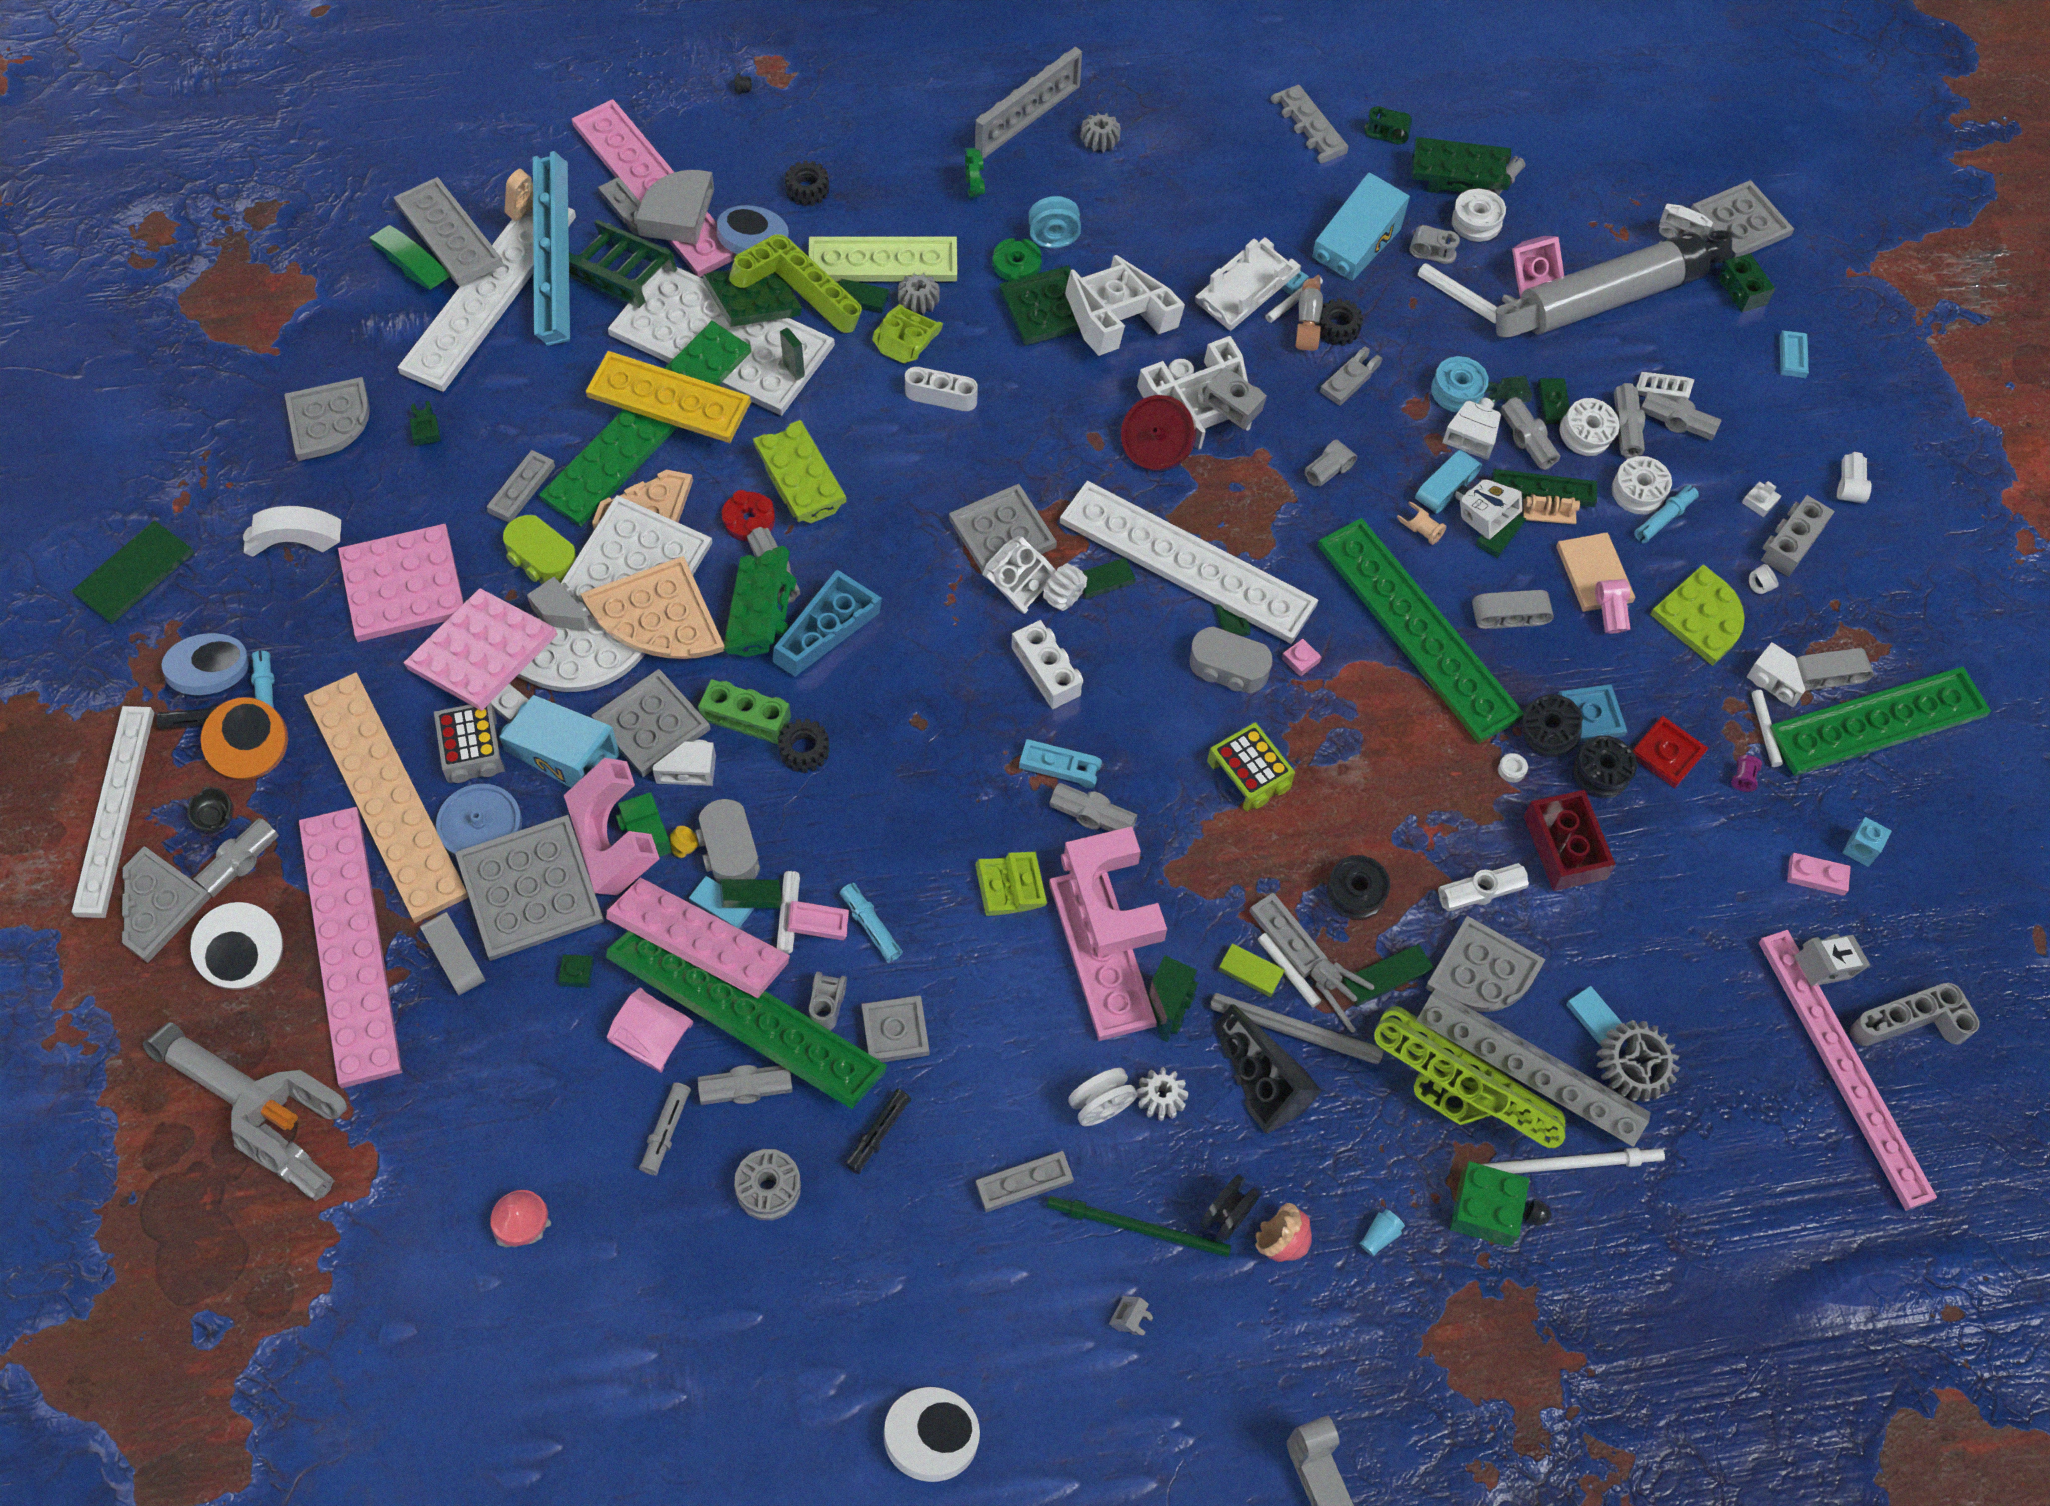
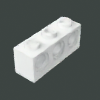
M1039 620L1012 633L1011 648L1052 709L1081 696L1082 675L1078 669H1073L1069 663L1070 660L1067 652L1063 648L1060 649L1058 647L1054 633L1050 628H1046L1042 621ZM1045 662H1051L1053 664L1047 665L1045 664ZM1058 683H1066L1068 685L1061 686Z

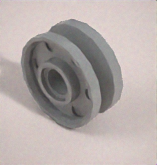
M762 1149L751 1153L740 1163L735 1173L734 1186L740 1207L749 1216L759 1220H775L786 1216L796 1206L800 1197L801 1181L796 1163L787 1154L776 1149ZM765 1180H772L776 1183L769 1190H764L760 1187V1184Z

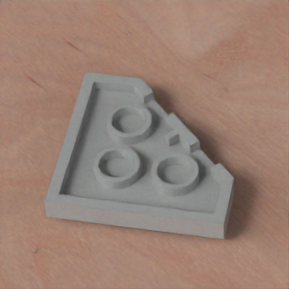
M144 846L123 867L125 894H123L122 916L124 917L122 943L126 948L148 963L211 898V895Z

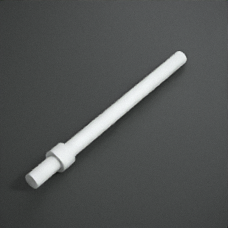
M1636 1147L1625 1148L1624 1152L1497 1162L1481 1165L1516 1174L1626 1164L1627 1167L1641 1166L1643 1162L1664 1161L1665 1154L1662 1148L1640 1150Z

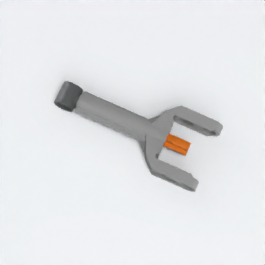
M171 1022L166 1023L143 1042L144 1050L154 1061L161 1063L166 1060L168 1064L232 1104L231 1130L234 1147L273 1172L281 1170L288 1163V1157L281 1149L278 1141L256 1127L268 1119L283 1130H291L294 1127V1122L298 1120V1116L282 1106L287 1102L288 1096H291L325 1119H337L347 1110L344 1099L338 1093L301 1070L277 1072L255 1081L186 1038L182 1030Z

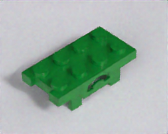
M785 546L767 550L762 556L756 558L752 555L740 557L724 641L725 648L723 649L729 655L737 654L751 657L769 652V645L774 643L775 632L781 637L787 632L789 625L783 620L786 618L790 592L795 591L797 579L787 571L790 551ZM783 585V586L785 587V588H784V592H782V593L780 594V598H779V604H780V606H782L781 611H780V610L778 609V607H777V606H779V605H778V592H779L780 587ZM758 645H759V646L763 647V648L750 647V648L748 649V651L743 652V648L748 647V646H758Z

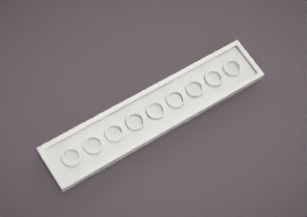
M568 208L569 227L576 218L575 210ZM533 209L518 221L512 219L492 246L502 258L504 266L459 287L398 366L401 375L442 392L446 390L534 273Z
M1089 481L1084 484L1060 517V523L1198 596L1214 604L1221 605L1223 609L1245 618L1248 622L1290 644L1293 643L1317 606L1318 599Z

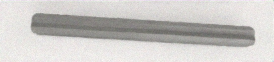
M1218 993L1213 995L1210 1004L1212 1010L1224 1013L1231 1004H1235L1257 1025L1374 1064H1379L1382 1059L1383 1049L1381 1047Z

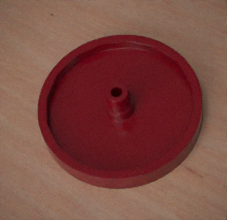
M1166 395L1149 396L1137 402L1126 414L1121 428L1122 445L1129 458L1140 467L1150 471L1169 470L1181 464L1191 453L1196 441V423L1189 409L1179 400Z

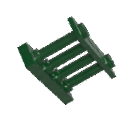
M597 219L594 224L599 236L580 255H574L569 252V277L640 308L646 302L642 286L661 267L674 273L678 270L674 261V255L666 247H660L616 228L610 223L607 224ZM606 243L614 246L598 263L588 261ZM624 251L633 254L617 271L607 269ZM642 259L651 262L635 280L626 278Z

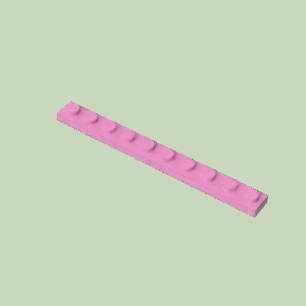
M1788 930L1762 938L1759 945L1905 1211L1932 1202L1937 1196L1820 986L1811 987L1794 955L1800 951Z

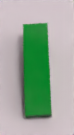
M391 225L386 226L369 237L373 246L385 252L389 261L402 268L405 276L429 290L450 277L449 273L432 256Z

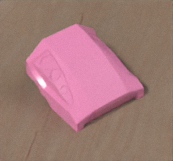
M639 988L629 996L613 1020L607 1039L634 1059L662 1073L669 1055L685 1031L691 1028L693 1020L659 1002L642 988Z

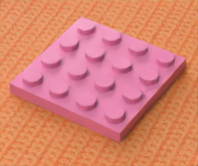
M446 524L338 548L357 642L445 622L464 604Z
M479 588L404 664L411 672L482 711L558 633L553 626Z

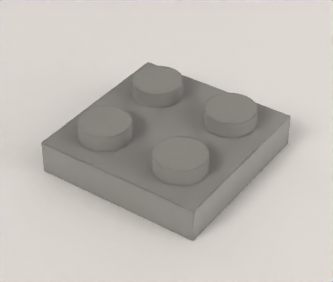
M921 996L862 1004L869 1055L881 1062L929 1056Z

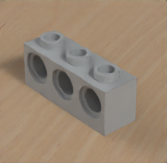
M1806 495L1801 504L1795 502L1787 514L1790 516V519L1786 520L1783 518L1775 530L1778 533L1776 538L1771 535L1762 549L1766 553L1761 561L1789 577L1825 528L1835 511Z

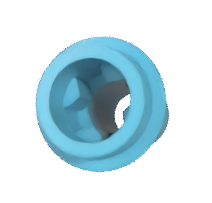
M1385 1209L1383 1213L1378 1212L1360 1245L1367 1253L1374 1257L1378 1251L1402 1235L1401 1230L1405 1225L1388 1209Z

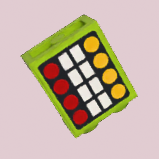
M1256 722L1216 744L1209 750L1207 762L1213 770L1222 766L1245 796L1243 808L1246 812L1254 807L1258 809L1264 806L1269 801V798L1277 793L1282 795L1292 787L1295 771Z

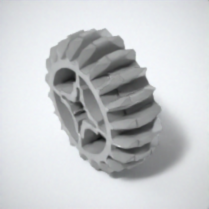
M1634 1020L1627 1022L1626 1025L1621 1023L1616 1026L1615 1030L1611 1029L1607 1032V1038H1604L1599 1043L1604 1049L1599 1050L1596 1055L1604 1059V1061L1598 1063L1597 1067L1605 1069L1606 1073L1601 1075V1079H1610L1609 1089L1618 1088V1094L1623 1097L1628 1094V1099L1632 1102L1638 1100V1098L1640 1102H1647L1650 1098L1655 1100L1661 1097V1093L1664 1094L1670 1090L1668 1084L1671 1085L1677 1080L1672 1073L1678 1072L1680 1068L1673 1064V1061L1678 1060L1679 1055L1672 1054L1670 1051L1675 1047V1044H1667L1665 1042L1668 1034L1658 1035V1026L1654 1025L1648 1028L1647 1022L1642 1021L1637 1025ZM1626 1039L1625 1056L1619 1058L1620 1047ZM1636 1057V1059H1639L1640 1062H1643V1061H1647V1062L1644 1063V1064H1641V1063L1637 1064L1636 1061H1630V1060H1632V1059H1634V1058ZM1657 1064L1656 1075L1650 1083L1651 1067ZM1624 1071H1626L1630 1075V1078L1624 1073Z

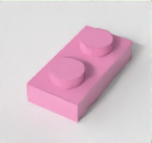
M1793 853L1789 860L1787 882L1845 896L1849 890L1851 866Z

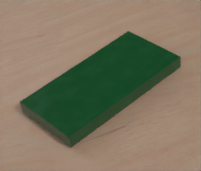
M154 520L72 590V593L112 625L191 557L194 551L190 546Z

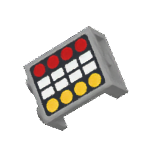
M491 702L482 711L472 705H465L434 712L442 770L448 783H462L471 778L491 777L497 773L505 772L499 753L495 724H497L496 714Z

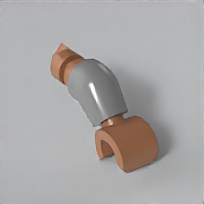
M1319 274L1303 282L1302 292L1299 296V322L1302 324L1297 325L1296 348L1300 350L1314 351L1319 346L1320 326L1315 325L1320 321L1323 307Z

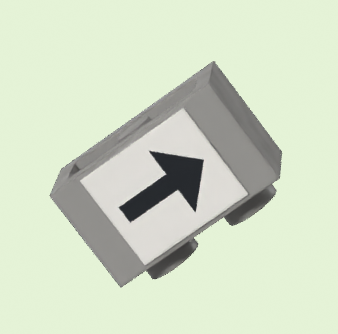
M1834 934L1824 940H1820L1819 937L1813 938L1803 944L1804 949L1794 955L1811 987L1852 979L1870 966L1854 935L1840 937L1839 934Z

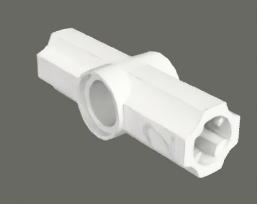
M1519 863L1494 871L1480 870L1473 877L1440 886L1438 889L1439 900L1443 909L1445 908L1447 912L1473 904L1486 905L1493 898L1526 889L1529 885L1528 874L1524 866H1521ZM1478 885H1484L1489 890H1483Z

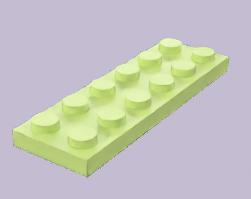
M809 237V258L834 281H841V278L851 281H903L905 276L912 277L913 273L917 276L925 273L926 278L933 276L935 281H957V237Z

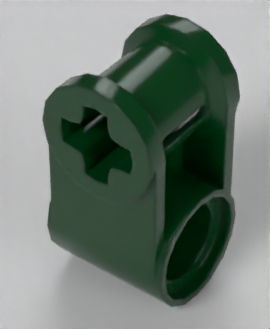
M1380 106L1370 109L1368 114L1369 122L1364 127V132L1368 137L1394 144H1404L1407 142L1412 125V118L1409 114Z

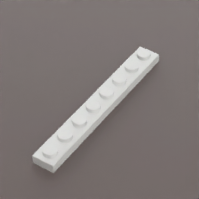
M122 706L74 900L72 913L75 917L106 918L154 717V711L151 707Z

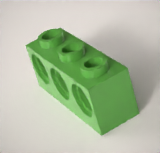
M711 679L698 706L699 713L709 723L775 744L779 743L778 738L781 735V730L783 727H787L791 719L790 705L783 699L778 697L770 698L761 695L753 689L745 690L735 687L730 682H719ZM718 700H725L722 703H715ZM744 708H751L749 711H741ZM770 716H776V717H777V718L772 719V720L767 719V718L770 717Z

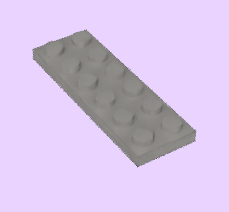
M1074 47L1069 52L1064 53L1057 61L1046 66L1042 72L1035 77H1031L1027 83L1019 89H1015L1008 97L997 102L993 108L976 119L975 147L976 150H980L983 159L1080 87L1081 50Z
M438 177L394 197L398 208L459 287L504 266L500 255Z

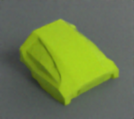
M899 304L886 315L880 326L874 331L872 340L882 354L899 362L906 363L918 359L919 354L939 334L943 323L933 321Z

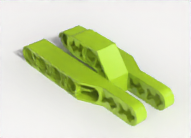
M1392 1006L1384 1011L1374 1033L1375 1041L1381 1048L1420 1072L1414 1084V1092L1421 1101L1459 1125L1493 1115L1547 1148H1556L1564 1142L1565 1116L1558 1108L1519 1085L1494 1065L1418 1022L1417 1017L1405 1009ZM1391 1015H1395V1016H1398V1017L1401 1019V1021H1399L1398 1019H1395V1018H1393V1017H1390V1018H1387V1017H1389V1016H1391ZM1418 1032H1423V1033H1425L1428 1038H1426L1425 1036H1423L1422 1034H1420V1033H1418ZM1382 1033H1384L1387 1037H1389L1392 1040L1386 1039L1382 1035ZM1444 1048L1451 1049L1454 1054L1450 1053ZM1409 1051L1413 1052L1417 1056H1413L1409 1053ZM1470 1064L1476 1065L1480 1069V1071L1471 1066ZM1436 1068L1440 1069L1444 1073L1438 1072ZM1431 1080L1434 1082L1433 1088H1429L1428 1091L1423 1089L1424 1083ZM1462 1084H1464L1465 1086H1467V1087L1470 1088L1471 1090L1465 1089V1088L1462 1086ZM1442 1088H1445L1446 1090L1443 1092L1441 1100H1439L1438 1094L1441 1093ZM1451 1096H1457L1462 1099L1463 1105L1460 1108H1452L1448 1105L1447 1099Z

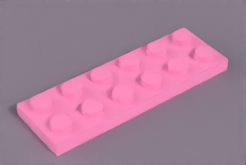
M1106 872L1094 882L1092 886L1093 892L1103 905L1120 911L1108 873ZM1071 875L1051 878L1049 885L1098 1041L1156 1027L1157 1022L1133 949L1097 958L1095 949H1090L1087 943L1086 932L1088 928L1086 922L1081 923L1078 915L1077 906L1080 905L1078 897H1073L1070 890L1069 880L1072 879Z
M639 878L607 910L606 919L756 998L760 997L789 961L790 955L642 878Z

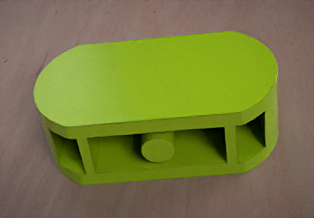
M536 515L517 517L504 530L503 540L508 552L506 554L508 560L515 567L521 566L528 577L534 582L539 581L544 584L555 577L561 584L577 559L574 545Z

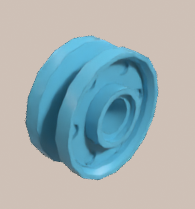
M1061 196L1047 197L1036 202L1029 210L1030 236L1033 241L1046 248H1061L1076 241L1081 234L1080 212L1076 203Z
M1451 357L1441 362L1437 368L1431 385V393L1434 400L1441 407L1451 412H1459L1467 401L1479 403L1488 387L1489 377L1485 368L1477 361L1468 357Z

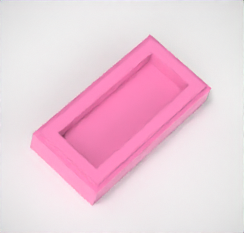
M791 901L789 904L787 931L845 940L849 910Z

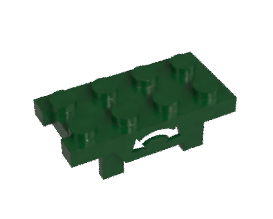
M1416 137L1412 156L1411 177L1412 179L1429 181L1427 192L1439 193L1440 189L1466 192L1471 189L1489 190L1491 188L1508 191L1510 175L1506 174V164H1509L1511 159V148ZM1448 181H1464L1470 185L1473 183V187H1467V185L1462 183H1453L1452 186L1446 183Z

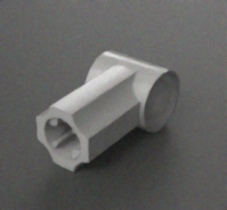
M1336 439L1326 447L1322 456L1305 468L1304 474L1307 476L1310 484L1314 487H1321L1338 472L1342 474L1347 472L1354 465L1357 455Z

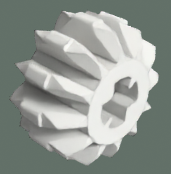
M1068 563L1058 567L1057 571L1052 573V577L1047 580L1048 583L1044 587L1043 597L1050 605L1064 611L1072 607L1073 603L1078 601L1079 596L1083 594L1082 591L1086 587L1087 577L1077 567Z
M1163 1067L1160 1069L1159 1075L1150 1070L1148 1078L1142 1077L1140 1079L1139 1085L1141 1088L1137 1089V1097L1141 1100L1138 1106L1140 1109L1148 1108V1118L1153 1116L1154 1113H1158V1119L1162 1121L1164 1120L1165 1113H1167L1173 1119L1176 1117V1110H1184L1185 1103L1183 1101L1188 1098V1092L1183 1090L1186 1084L1184 1080L1175 1081L1177 1077L1176 1071L1168 1076ZM1158 1091H1164L1166 1098L1159 1097L1160 1093Z

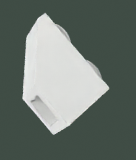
M1771 642L1756 661L1747 678L1752 680L1757 686L1775 695L1780 701L1794 707L1805 692L1796 658Z

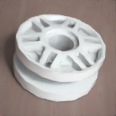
M1467 190L1457 198L1455 203V210L1452 215L1454 230L1461 237L1471 241H1488L1496 237L1501 231L1505 217V203L1496 193L1489 190Z
M1583 398L1576 401L1570 407L1567 414L1561 420L1559 430L1566 446L1575 453L1584 456H1596L1603 453L1618 434L1620 424L1614 410L1605 402L1594 398Z
M1636 456L1627 459L1620 466L1611 486L1612 495L1617 504L1626 511L1634 514H1649L1657 511L1663 505L1671 489L1672 479L1667 468L1658 460L1646 456Z
M1114 1068L1102 1072L1084 1082L1072 1092L1068 1102L1073 1109H1082L1078 1114V1120L1081 1125L1092 1126L1101 1123L1123 1111L1137 1098L1135 1088L1132 1085H1124L1128 1078L1124 1069Z

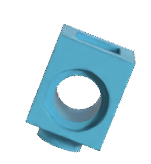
M1865 817L1853 831L1842 853L1869 867L1882 852L1892 831Z

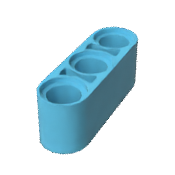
M1458 450L1420 487L1415 499L1438 514L1456 497V492L1461 485L1467 486L1476 477L1482 464L1463 450Z

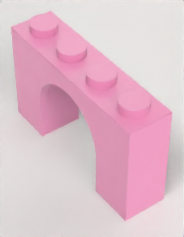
M610 758L601 760L564 795L594 892L619 895L660 858L652 834L628 831L613 846L610 845L607 836V821L614 804L635 786L627 761Z
M1132 826L1066 842L1064 854H1061L1064 871H1069L1072 878L1069 880L1072 896H1077L1080 903L1077 906L1081 923L1086 922L1088 928L1086 932L1088 946L1090 949H1095L1097 958L1165 941L1167 927L1158 903L1132 910L1118 911L1103 905L1093 892L1092 886L1102 874L1139 864L1141 851Z

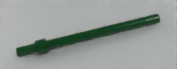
M1050 1196L1047 1208L1071 1214L1070 1218L1081 1221L1083 1218L1224 1257H1229L1231 1245L1090 1207L1086 1205L1087 1202L1077 1199L1072 1202Z

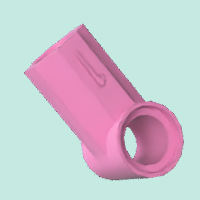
M1626 579L1598 581L1595 586V597L1597 603L1602 607L1605 633L1614 634L1630 630L1627 602L1630 598L1628 581Z

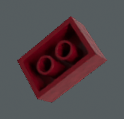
M1581 790L1531 801L1524 819L1553 891L1607 880L1616 864L1586 791Z

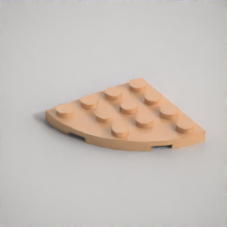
M684 556L581 593V598L594 620L613 638L637 651L653 656L675 659L699 658L724 651V644Z

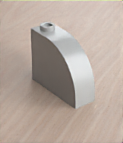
M684 170L671 173L656 181L645 193L639 210L636 209L634 213V224L638 227L639 236L697 244L714 192L712 172Z

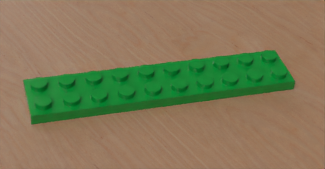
M711 320L664 369L719 386L752 352L751 345ZM623 409L539 494L541 500L581 528L597 511L600 502L611 497L678 426Z
M1362 518L1319 540V549L1478 744L1523 719L1524 712Z
M631 931L625 933L607 949L606 958L850 1109L856 1106L886 1072V1064L814 1022L768 992L764 991L759 998H756Z

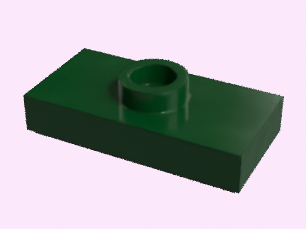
M1540 378L1538 388L1544 424H1561V420L1570 409L1565 378Z

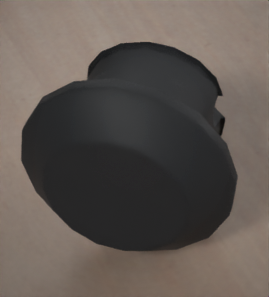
M737 73L735 76V91L739 95L741 91L750 92L752 90L751 77L741 76V74Z

